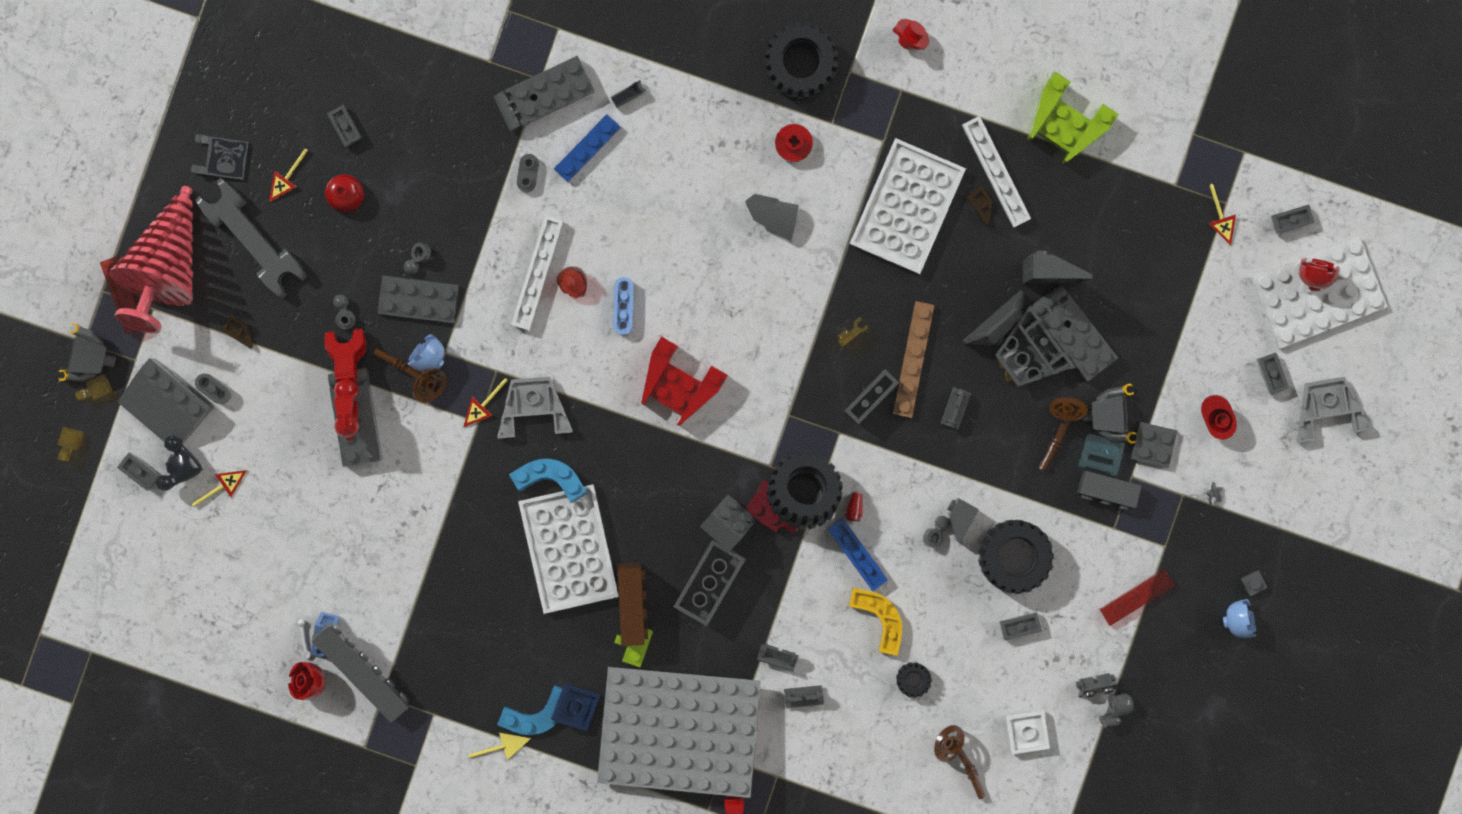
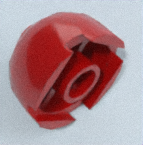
M347 174L337 175L327 183L325 198L334 210L347 213L359 208L364 199V191L361 182L355 177Z
M1307 258L1301 259L1299 276L1301 281L1309 286V290L1320 291V289H1326L1335 283L1340 269L1339 266L1334 268V263L1313 258L1312 262H1306Z
M298 662L289 673L291 683H288V688L294 699L303 701L315 699L324 690L325 674L317 664Z

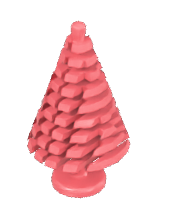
M188 186L181 188L179 197L176 195L170 200L172 204L167 205L163 209L164 211L157 215L156 218L158 220L152 221L148 229L134 242L133 247H130L125 256L117 262L118 265H115L109 272L110 277L118 285L141 297L136 310L120 308L114 315L118 322L131 329L149 334H158L161 331V323L148 314L152 301L160 303L161 300L163 303L173 306L174 304L184 306V303L189 305L193 301L191 280L193 278V271L190 270L192 267L191 243H193V236L191 234L192 223L190 222L193 220V214L190 210L193 209V202L189 199L193 190Z

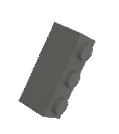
M886 369L883 370L844 412L859 424L899 382Z
M1083 471L1077 493L1082 494L1081 498L1093 500V497L1101 499L1100 503L1111 505L1112 502L1118 503V508L1130 511V507L1136 508L1142 486Z

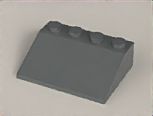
M1036 251V253L1023 260V283L1081 284L1093 279L1092 274L1055 255H1048V251Z
M149 358L118 401L122 407L162 441L168 436L175 435L181 439L182 443L189 438L213 409L211 405L154 358Z

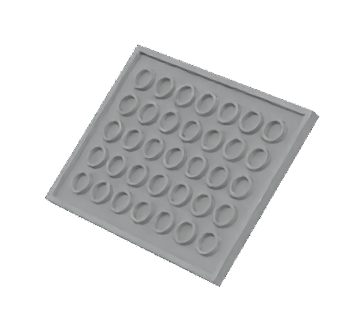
M608 667L597 783L751 798L761 681Z

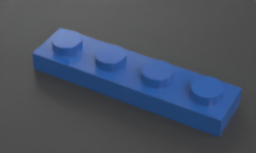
M606 114L564 157L554 170L568 183L621 127Z
M843 518L828 528V531L872 592L888 581Z

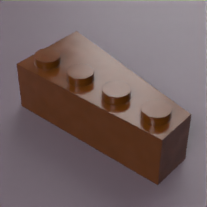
M640 563L617 564L621 646L645 645L644 639H648V628H644L643 621L647 620V608L643 609V601H646V589H642V582H645V570H641Z

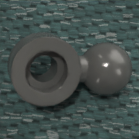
M416 243L412 247V259L404 263V271L407 274H416L419 270L418 263H424L429 260L431 250L427 244Z
M339 294L333 299L334 306L340 311L336 316V324L341 329H349L354 326L356 316L352 311L347 310L346 307L349 301L343 294ZM343 316L348 318V323L342 321Z
M938 516L935 519V529L929 528L925 531L923 541L927 547L937 548L942 544V531L947 530L950 525V521L946 516Z

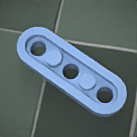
M627 277L619 278L614 286L613 327L620 335L630 333L633 328L634 284ZM622 284L628 285L626 291L621 290ZM626 303L627 309L622 310L620 305ZM621 322H626L627 327L625 329L620 328Z

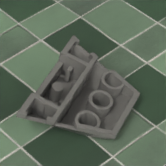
M1031 305L995 354L1017 386L1075 368V365L1057 344Z

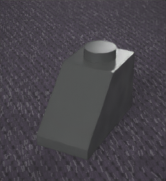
M956 498V500L952 499L947 510H949L948 517L954 538L957 542L961 543L979 509L960 498Z

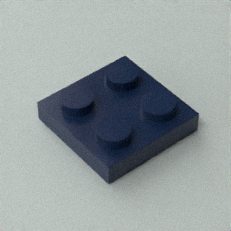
M564 683L551 720L587 731L600 695Z

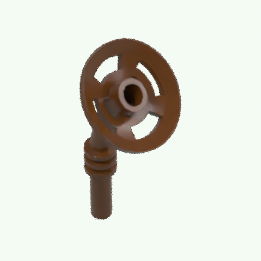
M378 348L373 353L376 357L391 364L393 368L396 367L397 370L400 369V372L404 371L416 379L412 391L413 396L419 402L426 403L435 400L446 388L447 377L440 369L433 368L420 373L407 365L406 361L403 362L398 357L394 358ZM440 381L438 388L433 391L436 382ZM418 393L427 394V396H421Z
M1063 397L1055 399L1050 403V413L1054 417L1061 419L1062 423L1055 438H1052L1053 442H1050L1051 446L1048 445L1049 449L1039 465V469L1045 471L1054 454L1058 453L1057 449H1060L1059 445L1063 444L1062 440L1070 421L1081 420L1087 415L1088 408L1082 401ZM1071 405L1077 406V407L1080 408V409H1079V410H1076V409H1075L1073 406H1071Z
M950 725L943 729L936 739L934 746L935 756L942 762H948L958 755L965 767L966 775H969L967 778L971 780L978 799H982L986 796L977 777V770L974 769L975 765H972L962 749L965 740L964 732L959 726ZM957 731L956 736H948L951 732ZM948 754H954L953 756L946 758Z

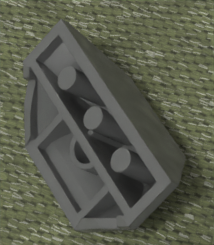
M1020 290L962 340L963 344L1000 345L1006 339L1004 336L1009 331L1012 332L1023 316L1024 292Z

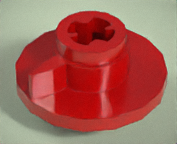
M901 19L892 30L899 36V44L907 50L912 48L924 50L929 45L928 34L925 28L917 21Z
M788 124L781 128L775 139V147L779 156L790 162H799L807 158L813 146V139L809 130L799 124Z

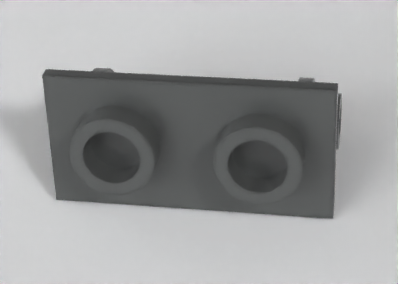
M952 388L941 424L959 430L971 393L962 389Z
M766 643V645H761L757 661L794 672L799 655H796V652L784 649L779 651V648Z
M1114 674L1097 675V683H1094L1093 677L1079 679L1076 682L1077 689H1081L1079 690L1078 697L1091 698L1097 693H1113L1117 688V682L1112 683L1115 682Z
M822 685L784 689L786 708L824 704Z

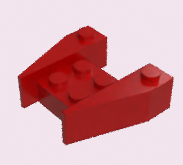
M661 336L651 353L641 404L645 405L648 398L652 397L682 415L677 423L680 426L719 392L728 375L711 365L702 382L669 363L678 346Z

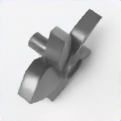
M1212 482L1211 490L1206 492V495L1209 496V504L1212 506L1216 501L1222 502V497L1219 493L1223 487L1216 488L1215 482Z

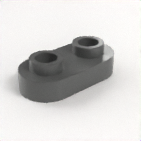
M525 154L519 162L517 186L525 193L533 191L537 183L539 161L533 154ZM528 160L532 161L530 167L526 166V161ZM529 179V185H523V180Z
M204 373L197 376L195 386L202 394L217 404H225L230 400L231 391L222 382L210 374ZM205 380L209 381V385L207 387H205L203 384ZM220 391L225 393L223 398L219 397Z

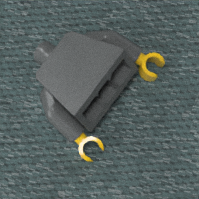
M71 323L76 326V330L74 332L68 330V332L75 335L68 367L67 369L59 370V372H64L65 377L59 378V381L83 382L94 378L97 373H101L102 366L113 368L116 357L105 355L107 347L103 346V340L94 331L81 327L79 324Z
M1132 384L1107 389L1097 396L1096 401L1092 402V410H1088L1087 415L1082 419L1083 422L1093 421V428L1098 430L1100 435L1111 441L1135 443L1136 441L1129 440V436L1131 434L1136 435V433L1128 431L1126 396L1134 394V392L1128 393L1126 390Z

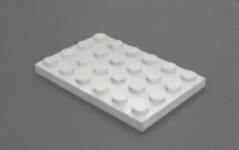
M895 138L850 241V245L920 275L966 168Z
M1360 236L1251 277L1278 349L1387 308ZM1307 258L1306 262H1312L1313 258L1334 263V268L1339 266L1340 269L1335 283L1326 289H1320V291L1309 290V286L1305 285L1299 276L1301 259Z
M594 484L583 486L588 494L573 503H570L564 491L518 501L544 614L619 597Z

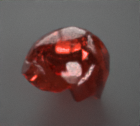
M569 266L558 274L556 281L564 294H569L570 297L575 299L585 296L588 281L585 272L580 267Z

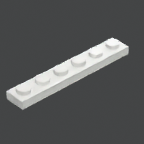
M980 116L962 124L1012 227L1014 228L1030 220L1031 218Z
M547 215L544 216L511 323L513 326L529 331L531 329L563 226V220Z

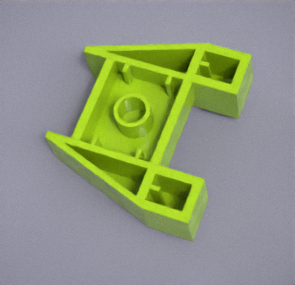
M1055 71L1041 90L1028 141H1031L1037 133L1067 154L1062 161V164H1065L1107 132L1119 114L1105 104H1102L1090 120L1061 101L1060 98L1071 81Z

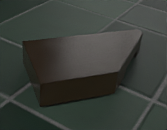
M983 186L969 194L966 199L987 226L990 222L993 200Z
M231 314L221 331L246 347L253 349L249 324Z

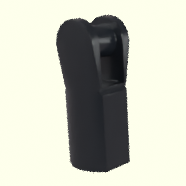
M641 80L611 96L616 108L646 92V89H643L640 84ZM632 88L636 91L634 95H631L629 92Z

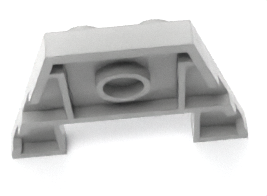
M1345 376L1305 383L1297 443L1316 440L1313 420L1350 414L1354 433L1373 430Z
M550 377L511 380L497 435L498 438L516 437L514 417L545 414L554 415L555 434L573 432Z

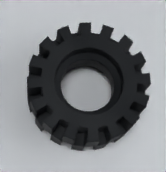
M908 662V664H904L898 670L896 683L899 690L907 697L917 698L918 696L922 697L924 693L928 692V689L931 687L932 678L924 665L918 662ZM910 673H918L921 676V683L917 687H910L907 684L906 679Z

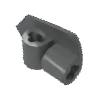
M753 194L745 201L755 222L789 241L792 240L799 205L758 194Z

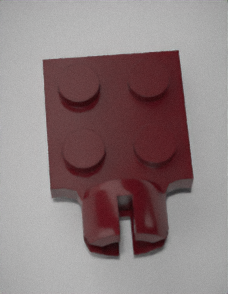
M763 480L745 510L757 521L776 533L780 528L796 533L799 530L798 526L794 525L793 528L787 526L788 522L784 520L782 523L778 520L779 515H774L771 511L772 505H768L767 501L769 482Z

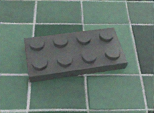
M382 276L378 314L455 323L459 285Z

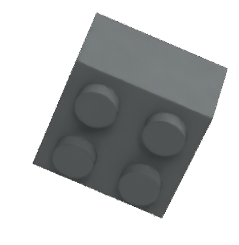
M727 495L700 527L730 552L757 519L738 504L736 500Z

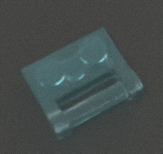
M1087 433L1078 467H1089L1117 476L1125 443L1111 441L1107 438ZM1092 454L1114 461L1112 465L1089 460L1088 455Z

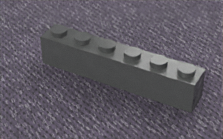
M329 621L312 636V643L392 723L408 709V697L402 691L399 693L394 688L395 684L391 679H385L382 676L381 669L376 664L372 665L368 661L369 657L363 651L359 652L355 648L356 644L350 637L346 638L342 634V629L336 623L333 625Z

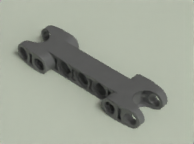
M220 178L216 182L222 193L221 199L217 203L210 204L203 197L199 196L196 199L198 206L216 228H219L224 223L263 267L256 273L257 276L272 292L283 299L287 295L281 283L283 276L287 273H293L304 281L307 278V274L286 248L281 253H278L240 210L247 204L244 198L230 184Z

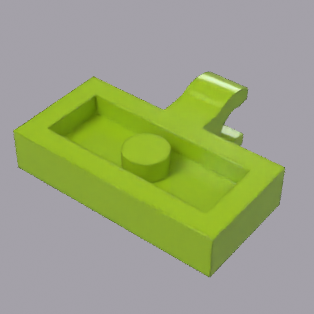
M648 629V639H644L645 645L627 646L622 659L623 662L641 667L653 630ZM617 634L616 644L621 645V635Z

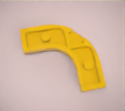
M852 587L849 607L875 613L882 623L879 652L898 656L902 638V621L897 609L886 597L879 593Z

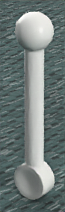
M299 619L298 625L301 629L305 651L303 657L308 659L311 657V652L308 651L304 629L305 621Z

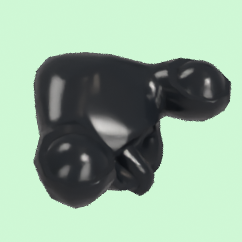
M174 435L168 436L164 440V447L168 451L174 452V454H171L165 463L167 473L170 475L157 477L156 485L158 489L168 491L174 486L194 478L202 472L203 468L198 459L183 445L180 438Z

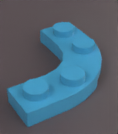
M535 460L509 474L519 492L538 481L552 480L560 485L570 503L588 494L575 472L569 466L557 460Z
M554 685L547 705L536 714H523L505 706L497 725L523 735H535L549 730L557 724V722L551 720L562 688Z

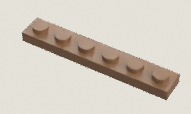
M915 301L893 414L912 418L934 305Z

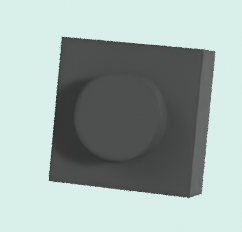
M1259 570L1240 579L1249 596L1268 588Z

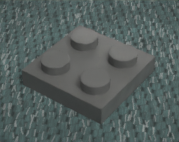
M1139 422L1134 440L1136 442L1133 444L1130 459L1169 468L1177 430Z

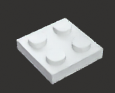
M1044 710L1005 716L1012 755L1050 749Z

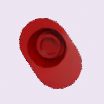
M1210 395L1205 398L1201 405V412L1210 434L1220 440L1232 437L1237 429V420L1228 400L1220 395Z

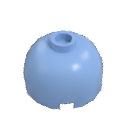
M432 334L424 338L426 340L425 343L417 345L408 359L410 362L407 364L418 372L423 373L433 368L440 369L444 363L442 360L444 357V347Z
M1248 599L1232 603L1227 609L1226 617H1223L1225 628H1229L1230 632L1239 638L1256 637L1254 634L1256 632L1253 611H1248L1247 606H1251Z

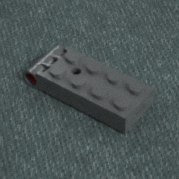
M577 55L496 94L494 100L509 131L513 132L595 93ZM536 95L538 99L536 101H532L531 97Z
M1058 284L1031 305L1042 320L1041 322L1060 348L1075 365V369L1085 382L1091 380L1118 359L1117 355L1062 285ZM1065 321L1070 323L1068 328L1064 326Z
M367 368L357 369V385L359 390L356 398L359 407L357 419L359 422L358 432L354 435L352 441H347L337 434L343 467L383 460ZM335 373L328 374L334 419L336 421L337 415L334 404L336 381Z

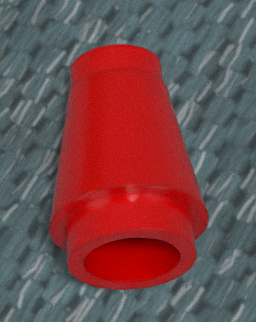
M851 493L844 512L846 520L860 522L861 517H863L862 494Z

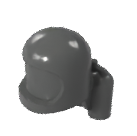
M1126 693L1116 696L1109 694L1110 711L1099 717L1100 723L1104 724L1105 728L1119 725L1122 722L1120 716L1130 714L1134 708L1131 696Z

